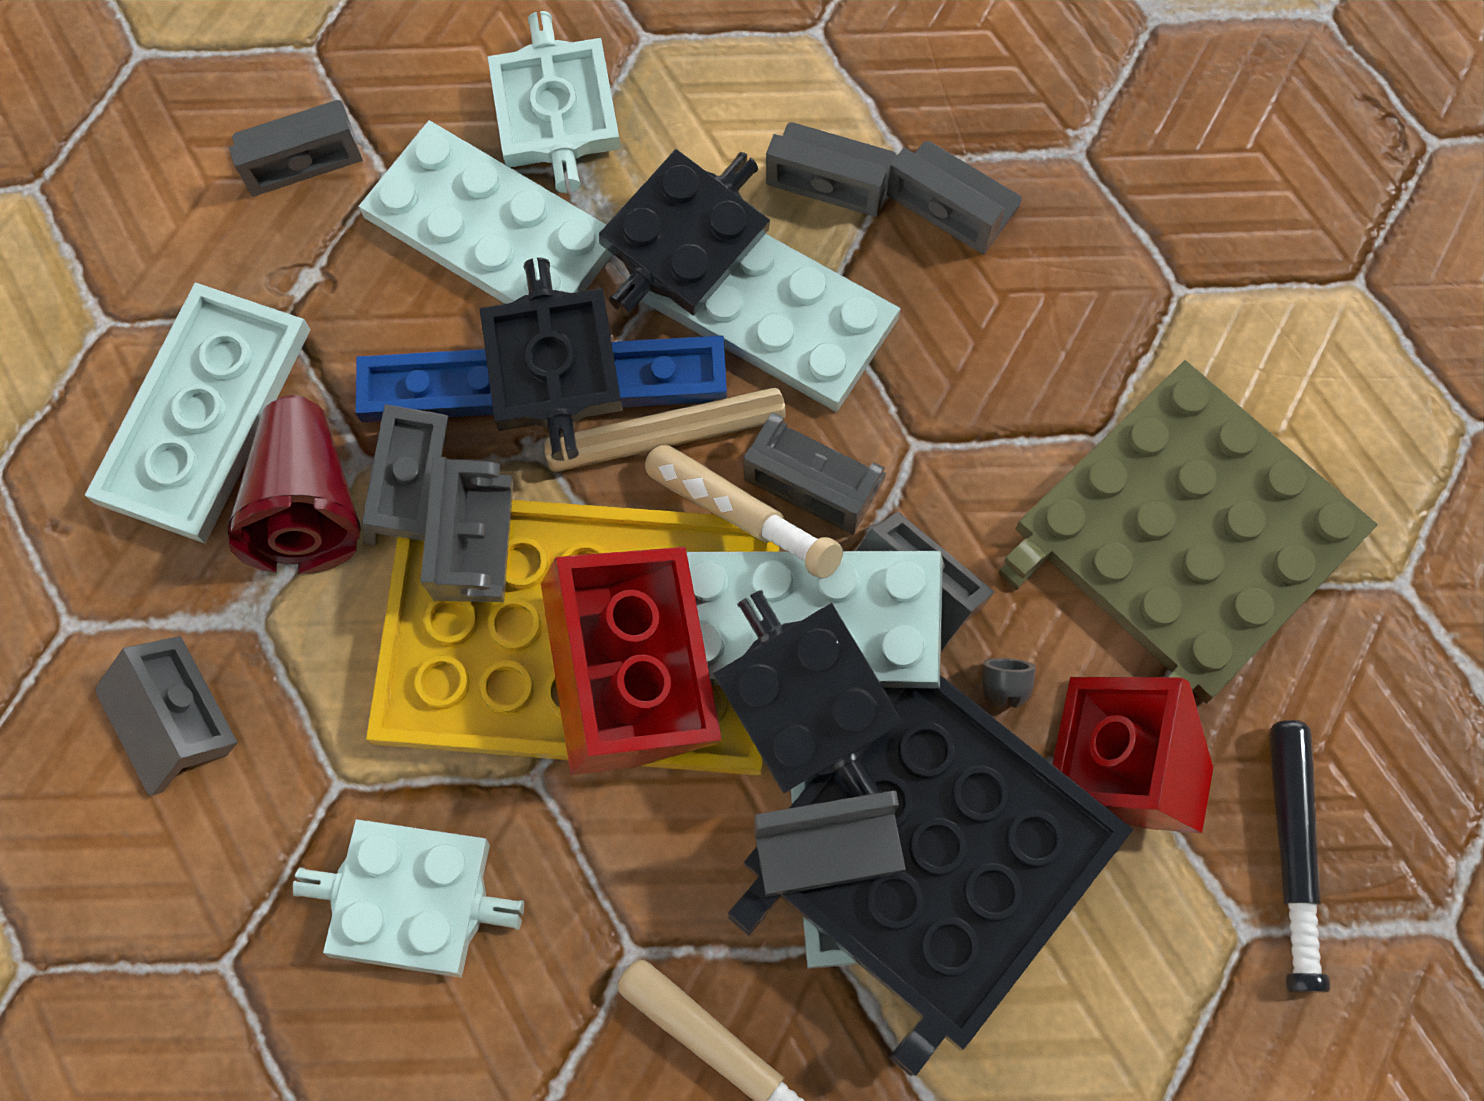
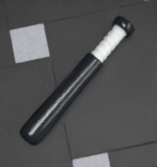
M1283 720L1272 725L1269 731L1281 859L1284 905H1288L1290 909V931L1292 932L1291 951L1294 969L1292 974H1287L1286 987L1289 992L1328 993L1330 992V978L1327 974H1322L1319 931L1317 929L1318 919L1316 917L1317 905H1321L1312 734L1310 727L1302 721Z

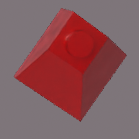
M1070 677L1052 765L1128 825L1144 829L1202 834L1214 767L1190 682L1183 677Z

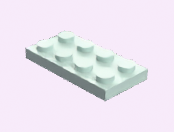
M428 120L359 205L365 219L504 304L511 303L524 295H528L523 265L529 259L533 258L538 280L540 275L537 257L546 258L550 262L549 268L553 290L575 293L586 291L613 255L599 244V232L606 224Z
M767 234L762 237L694 316L672 299L655 294L652 291H649L641 300L703 337L724 335V349L836 413L898 321L901 309Z
M195 282L85 496L96 505L206 544L249 457L262 411L269 403L277 399L311 330L306 321L285 312Z
M843 551L838 569L831 576L823 579L810 574L805 567V561L789 552H687L711 685H719L713 673L743 656L753 642L758 639L737 604L743 599L748 598L762 620L763 617L750 595L763 590L765 598L781 625L801 621L826 605L833 603L883 688H940L943 564L941 551Z

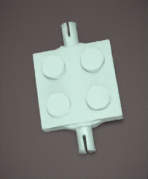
M540 11L543 31H540L537 12H534L528 17L532 44L516 52L487 56L505 165L509 168L540 162L552 163L556 190L561 193H568L564 175L567 172L571 192H574L581 185L576 158L583 155L621 149L601 38L578 42L555 40L551 14L546 11Z
M357 819L347 857L337 874L300 867L295 877L301 882H293L294 896L331 900L332 918L323 953L329 958L460 978L463 975L469 943L478 931L480 923L511 927L519 930L522 923L519 915L523 916L524 901L522 900L515 901L486 896L483 875L490 847L486 838Z

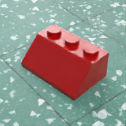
M686 547L556 557L541 582V590L570 774L578 775L634 768L718 744L722 738Z

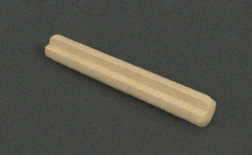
M770 388L575 432L579 455L571 460L568 459L564 437L561 440L565 461H556L551 458L550 438L544 441V451L548 467L551 471L560 472L649 452L659 445L676 446L764 426L773 412L785 419L786 408L780 390L778 388Z

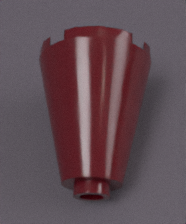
M284 396L269 403L263 409L228 524L227 532L230 551L241 562L259 570L277 573V563L298 564V574H311L335 568L353 557L357 551L358 538L360 539L361 525L324 410L318 404L302 396Z

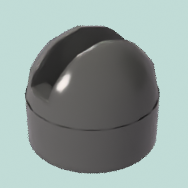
M1011 658L985 660L982 670V685L988 701L996 707L1003 708L1009 696L1012 708L1021 707L1031 697L1035 682L1036 666L1027 661Z

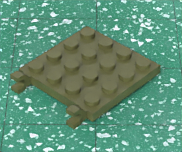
M1184 360L1019 520L1015 530L1025 540L1005 558L1004 562L1006 564L999 570L998 574L1018 590L1048 559L1172 673L1168 677H1183L1189 681L1192 692L1207 704L1378 524L1190 363Z

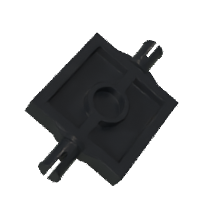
M675 149L599 232V244L620 259L630 273L629 278L609 297L610 303L617 311L621 307V314L629 316L631 311L649 291L672 299L692 316L699 311L769 231L770 219L746 202L738 192L748 179L758 171V165L753 158L750 157L747 161L748 154L739 152L723 173L717 176L714 173L705 171L678 149Z
M537 257L539 280L537 279L533 258L525 261L523 265L528 295H524L511 303L479 308L492 405L498 431L533 425L548 426L552 451L551 458L556 461H565L562 437H564L568 459H574L579 455L573 422L588 416L623 411L603 288L575 293L553 290L549 268L550 262L546 258Z
M763 590L750 595L763 617L762 620L748 598L740 601L737 606L738 608L740 607L758 639L753 642L743 656L713 674L783 794L815 775L828 774L837 771L852 798L865 796L855 776L858 777L868 795L882 793L860 756L863 755L875 739L901 725L904 721L834 604L826 605L801 621L781 625L765 598Z

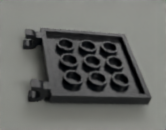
M941 675L940 688H889L886 693L904 723L875 739L863 755L860 756L882 793L896 791L899 807L895 812V819L906 868L904 873L766 897L756 847L743 862V866L753 873L757 879L728 912V919L746 935L750 936L781 897L921 1017L889 1056L909 1076H916L944 1038L960 1051L967 1047L1133 831L1129 825ZM837 771L833 773L816 775L788 809L852 797ZM855 776V779L861 787L862 791L864 792L865 796L868 795L864 787L862 786L861 782L859 781L858 777Z

